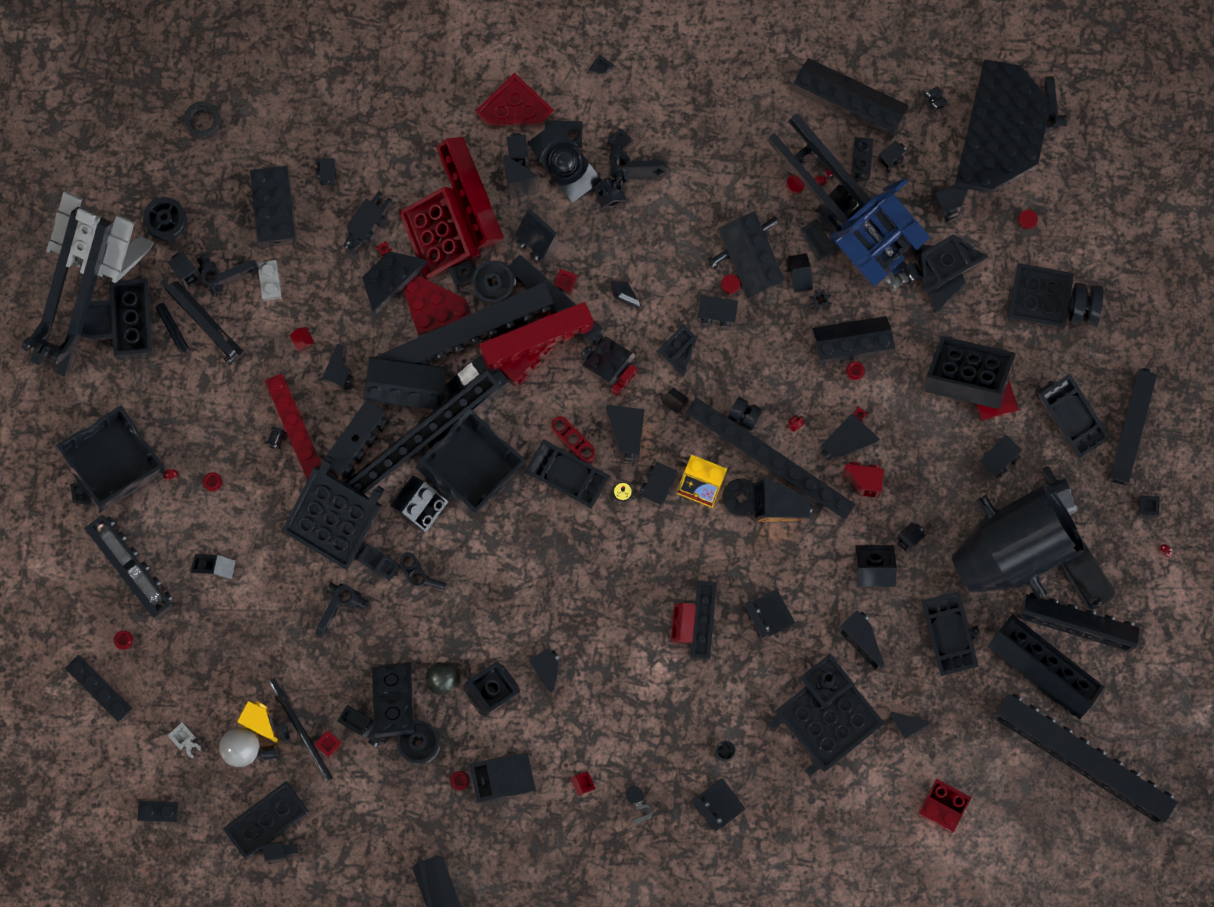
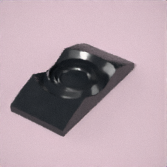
M558 120L527 142L572 203L602 180Z
M1071 374L1066 375L1038 394L1047 414L1054 421L1064 441L1078 459L1110 439L1109 434Z
M545 439L542 440L525 470L526 474L540 483L591 510L610 478V475Z
M960 591L923 600L922 605L940 675L945 676L979 667Z

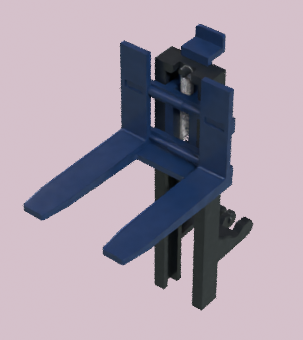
M797 113L788 123L807 144L794 156L775 133L767 139L769 144L786 162L781 167V170L787 176L792 173L799 177L842 229L832 233L829 237L839 246L873 287L888 276L885 269L889 273H893L895 277L907 266L903 253L911 245L917 250L931 238L894 195L909 181L902 179L889 184L883 189V193L870 199ZM815 153L859 204L861 209L849 219L803 167L802 163L807 160V154L813 155Z

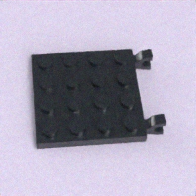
M328 456L327 459L323 460L320 468L317 466L313 468L282 532L348 570L382 507L378 500L385 489L377 486L372 491L370 497L366 496L328 473L335 462V459Z
M854 685L824 709L805 686L775 710L778 716L767 726L771 731L775 730L782 723L787 726L815 761L805 770V773L810 777L820 768L823 772H826L885 723Z

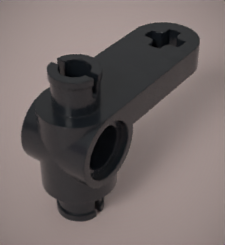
M1045 76L1044 81L1045 95L1052 102L1049 120H1051L1052 124L1047 125L1045 134L1057 131L1058 127H1067V115H1058L1054 76Z
M617 145L611 147L612 153L609 155L610 175L620 183L622 180L623 185L627 184L629 179L659 178L668 172L667 164L663 160L630 161L627 152L623 151L621 145H618V149Z
M203 255L205 261L201 257L197 259L200 265L197 270L206 290H211L213 297H218L217 291L220 296L224 294L221 286L254 273L259 268L256 260H251L219 273L216 263L211 262L208 255ZM209 275H216L213 281H207Z
M330 582L329 588L326 589L325 593L333 597L317 626L315 635L320 638L324 637L340 605L353 611L355 608H358L364 612L369 600L362 598V593L348 585L341 583L337 586ZM343 592H350L351 596L348 600H341Z

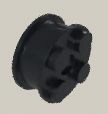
M170 197L156 198L144 210V225L153 238L162 242H170L178 239L185 232L187 215L181 204Z

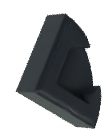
M599 55L589 68V72L599 75L606 74L615 65Z
M620 128L607 143L611 146L617 145V148L618 145H621L624 148L634 143V140Z
M284 722L277 724L283 744L291 743L287 724Z

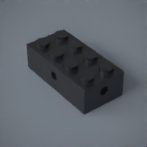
M288 166L250 170L257 243L259 247L268 248L298 244Z
M366 399L324 458L327 459L330 456L335 459L329 472L344 482L347 478L349 479L353 476L357 463L361 464L367 455L365 453L367 449L375 445L378 440L376 438L380 431L383 433L389 424L385 411Z

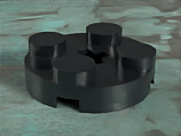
M738 478L730 481L724 488L722 502L731 515L747 517L754 512V483L751 480ZM744 493L747 500H743V503H740L736 495Z

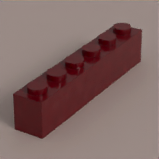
M464 137L446 138L436 148L476 248L494 246L504 239V236Z
M582 302L480 343L479 351L487 369L493 368L495 370L502 367L505 362L510 361L512 363L518 361L525 354L533 355L540 348H550L556 345L557 341L562 339L567 341L572 339L577 333L585 334L591 331V328L594 326V320L586 302Z
M280 373L264 381L308 480L315 466L320 468L322 463L283 374Z

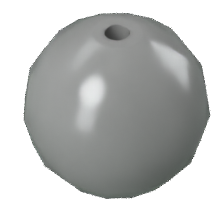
M243 727L232 728L221 738L219 752L224 761L230 766L237 768L245 767L251 764L258 756L259 740L250 729Z

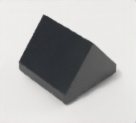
M673 387L667 393L662 403L678 414L689 398Z

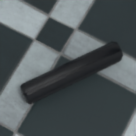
M165 303L158 304L155 308L180 354L187 353L190 349Z

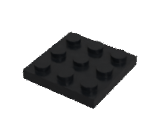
M1018 263L1008 319L1065 329L1074 273Z

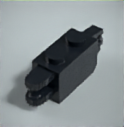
M380 191L374 196L372 201L366 198L347 224L349 235L343 246L351 253H354L362 244L366 245L367 242H371L376 234L375 230L386 221L385 212L391 205L392 199H386L380 208L377 206L383 195Z

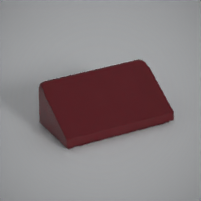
M689 603L674 605L671 632L672 643H692L696 605Z

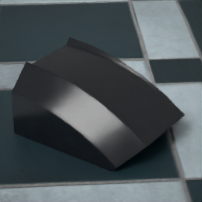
M498 661L466 681L462 686L465 696L468 697L478 713L485 718L520 693L517 682L505 666Z

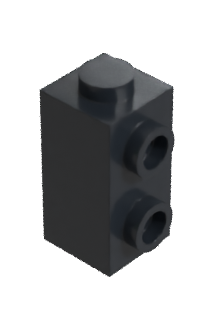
M854 138L850 175L855 181L864 182L870 178L873 138Z

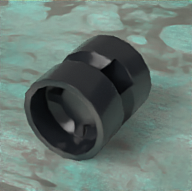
M739 396L728 415V419L736 423L742 422L743 427L752 430L763 408L755 404L749 405V401Z

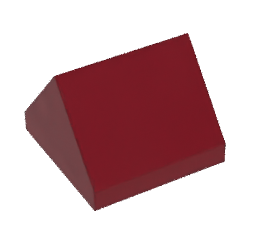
M307 327L297 328L289 335L298 352L315 344Z

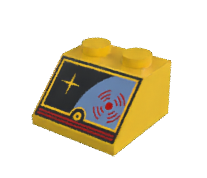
M691 454L677 494L712 508L725 478L727 468Z
M256 700L253 703L248 701L237 722L241 726L277 743L278 737L271 715L266 711L267 707Z

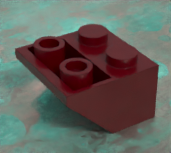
M858 462L846 464L842 475L859 496L879 498L882 492L884 469L875 464H869L868 467L861 466V463Z
M936 779L925 797L917 816L952 834L972 797Z

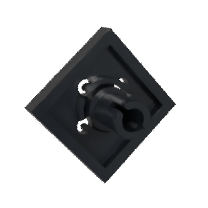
M831 654L827 655L799 677L823 709L854 685L853 681Z

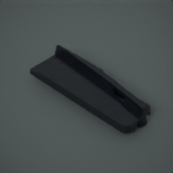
M164 279L161 281L162 286L227 355L224 360L229 366L245 353L178 281H174L170 285ZM222 332L229 340L225 341L219 333Z
M1075 530L1074 532L1079 539L1081 535L1078 530ZM1082 538L1085 552L1065 562L1061 567L1086 607L1094 610L1113 599L1116 592Z
M434 856L420 861L413 866V872L426 907H461L446 864L441 856Z

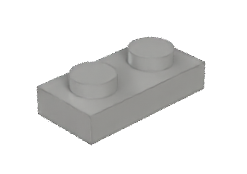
M277 261L258 263L262 300L282 298Z

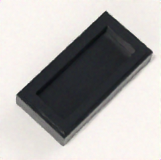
M817 220L800 229L819 262L836 253Z
M349 705L345 707L337 720L338 723L365 739L374 727L373 719Z

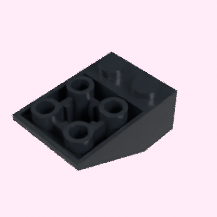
M528 753L469 764L478 804L536 792Z

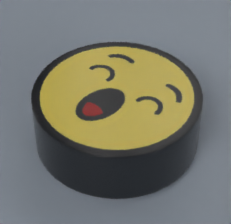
M626 482L616 484L613 489L615 499L619 502L628 501L632 497V487Z

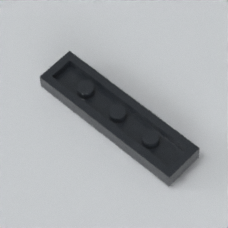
M697 581L696 610L690 658L710 660L717 582Z
M79 654L65 667L118 723L133 710Z

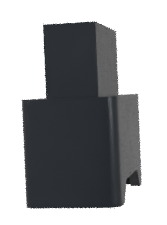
M283 841L263 844L264 860L268 864L288 862V857L301 855L300 845L298 846L297 843L286 845Z

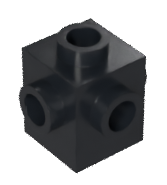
M610 177L602 179L600 184L594 187L601 208H614L626 200L622 185L616 179H611Z

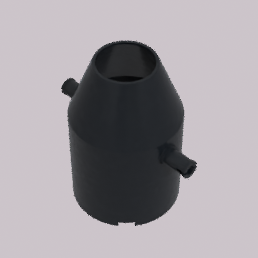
M1048 484L1038 487L999 510L994 508L987 495L976 500L985 514L984 518L977 523L952 555V561L958 575L972 593L1020 588L1026 584L1030 586L1036 599H1040L1041 595L1044 597L1047 594V591L1039 581L1040 576L1085 552L1082 538L1078 539L1074 532L1077 530V527L1055 491L1050 492L1047 489L1050 487Z

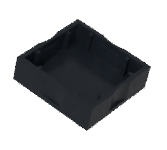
M122 405L99 418L90 427L76 432L56 445V453L98 513H101L164 473V465L150 445L140 436L136 425Z
M470 409L452 426L449 433L418 461L415 468L468 517L473 519L523 467L527 460L507 442L500 439L490 426Z

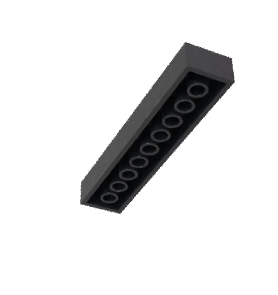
M1008 694L1002 700L992 716L993 719L1158 825L1168 820L1178 803L1174 800V795L1167 791L1163 793L1157 789L1158 785L1150 780L1146 782L1141 779V774L1133 769L1127 770L1118 759H1110L1106 756L1107 753L1098 747L1097 749L1091 747L1087 739L1083 737L1077 738L1068 727L1063 726L1062 728L1057 725V721L1048 715L1046 717L1041 715L1037 707L1031 704L1027 706L1018 695Z

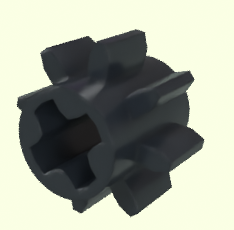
M824 289L819 293L815 290V296H809V300L813 301L809 308L814 307L816 313L821 310L826 313V306L831 307L832 305L831 302H828L831 295H826ZM819 298L823 299L821 305L818 304Z

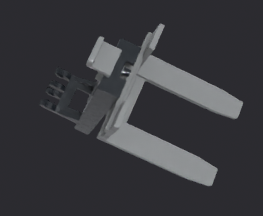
M66 191L63 192L59 210L55 217L56 221L51 240H49L46 251L47 253L52 251L58 253L59 258L43 317L31 337H27L24 340L21 348L25 351L30 350L32 347L34 348L30 362L40 365L41 360L49 355L52 356L51 363L58 364L56 373L63 377L72 369L97 276L102 277L106 275L113 278L112 282L116 283L149 252L154 243L144 237H139L129 244L135 222L119 215L115 217L110 234L113 222L80 208L82 198ZM106 244H108V245H107L106 252H105V256H104V259H103V263H101V262H102L103 255H104V251H105V248H106ZM73 264L81 268L80 272L83 274L65 342L57 346L48 341L67 272Z

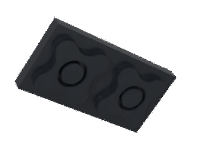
M411 663L372 667L375 738L414 734Z
M285 781L226 825L223 830L244 859L248 860L263 848V844L272 842L310 812L289 783Z

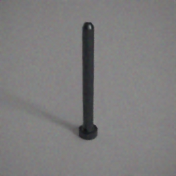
M773 217L761 225L764 232L778 224L779 220L777 217ZM724 250L714 258L710 256L706 261L711 269L715 270L718 267L717 264L729 257L727 250Z

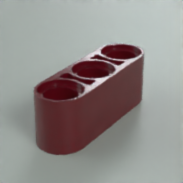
M562 416L555 417L551 422L553 434L577 458L586 463H591L595 458L593 445L566 418ZM559 422L565 425V428L560 431L554 427ZM576 436L579 440L577 443L571 444L568 442V438ZM588 449L592 454L589 457H583L581 452Z

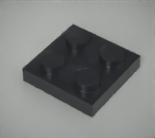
M605 336L584 362L583 367L612 386L635 358V355Z

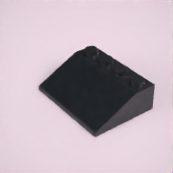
M942 336L926 376L925 392L1000 409L1016 353Z

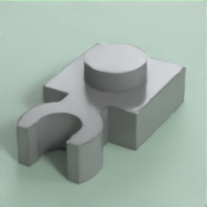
M184 723L179 724L167 735L180 750L186 747V753L191 758H194V755L191 753L192 748L196 747L199 751H202L200 745L192 742L196 737Z

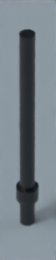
M275 678L271 679L268 683L275 693L276 701L282 705L325 781H331L333 779L331 773L288 702L287 694L284 690H281Z

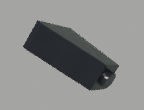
M852 413L820 446L819 450L821 451L820 454L827 461L836 462L876 446L880 439Z

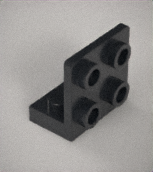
M777 589L753 602L750 600L743 605L761 641L795 623Z
M722 778L691 800L714 833L745 810L743 804Z

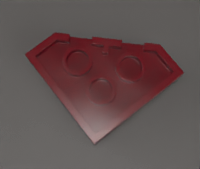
M516 73L512 74L475 111V114L488 126L542 125L545 120L555 113V110Z
M420 276L414 277L403 288L418 336L432 332L471 314L465 298Z

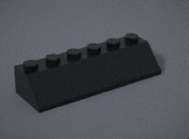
M810 58L806 60L800 69L792 87L793 92L892 139L909 108V105Z
M1034 593L1026 594L1023 598L1018 619L1128 652L1137 648L1139 627H1136L1133 622L1123 621L1122 623L1116 621V618L1113 616L1105 615V617L1097 615L1096 611L1089 609L1082 611L1073 604L1062 605L1059 600L1053 598L1048 600L1036 599Z
M1013 614L987 646L993 653L999 655L1011 667L1018 670L1026 679L1032 681L1040 690L1051 696L1055 702L1061 704L1078 719H1081L1092 707L1105 687Z

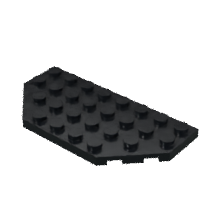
M984 59L955 187L994 193L1003 185L1011 184L1020 179L1023 174L1038 168L1052 102L1021 65Z

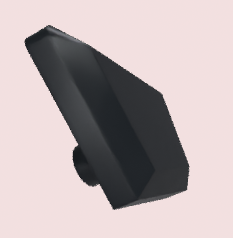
M611 282L615 299L635 308L641 307L628 282Z
M78 483L70 484L74 504L93 506Z

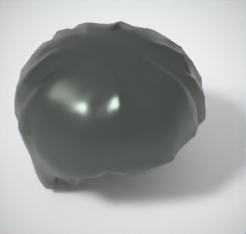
M437 662L427 670L425 676L427 687L433 694L445 696L450 694L460 682L458 669L450 663Z

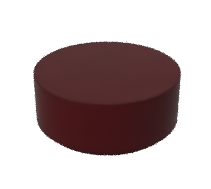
M793 174L787 179L786 187L790 193L799 194L804 190L805 184L799 177Z
M1032 210L1023 211L1018 218L1019 225L1025 230L1033 229L1038 222V216Z
M726 275L721 281V288L727 294H735L740 288V280L735 275Z

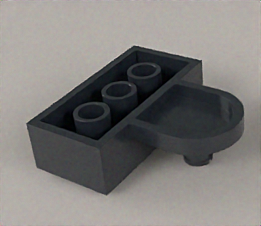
M148 278L121 280L116 283L110 281V300L90 302L81 337L92 341L113 339V352L117 361L154 358L155 341L151 283Z

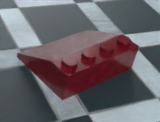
M442 187L399 211L416 257L425 259L428 263L421 270L426 280L449 272L448 268L450 267L453 268L468 260L471 263L481 257L453 188Z

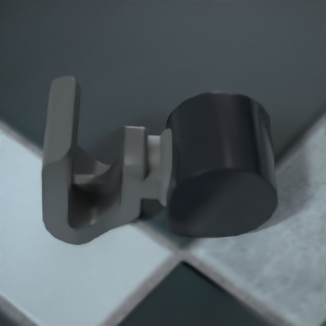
M913 263L902 269L901 273L894 277L893 273H888V276L884 279L891 292L895 293L903 283L906 282L908 285H911L923 276L917 264Z
M637 786L628 788L626 791L627 801L630 804L636 805V811H645L647 814L632 821L635 824H640L650 820L653 815V809L648 804H643L644 795L642 790Z

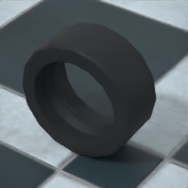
M203 101L196 102L189 106L185 112V126L195 138L209 139L219 131L221 118L219 112L212 104ZM203 110L210 112L214 119L213 125L203 131L195 129L192 125L194 114Z

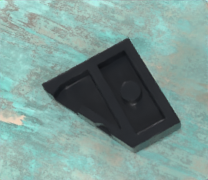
M683 324L656 352L683 377L686 373L697 337Z

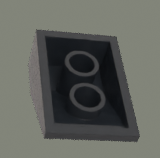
M529 208L515 234L516 244L522 250L526 248L534 261H540L544 264L559 248L558 234Z
M482 355L468 364L444 385L443 393L448 399L487 368ZM493 368L488 369L499 383V386L471 408L473 412L510 387L509 381L499 368L495 370Z
M856 610L839 627L838 632L879 672L884 667V662L872 626L868 622L870 619L863 611L859 613Z

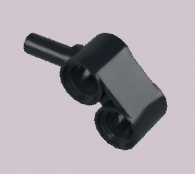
M1049 466L1044 467L1043 472L1050 482V487L1047 489L1050 492L1055 491L1070 515L1077 513L1078 509L1072 498L1067 481L1065 479L1059 481L1055 478Z
M406 552L401 555L400 565L414 588L421 589L431 586L442 590L446 589L447 583L431 579L425 574L413 553ZM407 558L414 560L413 565L410 567L404 565V561ZM415 575L423 576L421 583L413 582Z

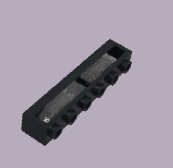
M102 514L84 529L153 619L157 621L175 607L172 604L174 601L173 597L168 591L165 593L160 587L163 584L156 576L152 578L149 574L151 569L145 561L142 563L137 558L139 553L133 546L129 548L125 543L128 539L122 531L118 533L115 530L116 523L110 516L106 518Z

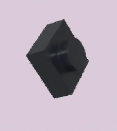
M1140 495L1139 516L1158 517L1160 497Z

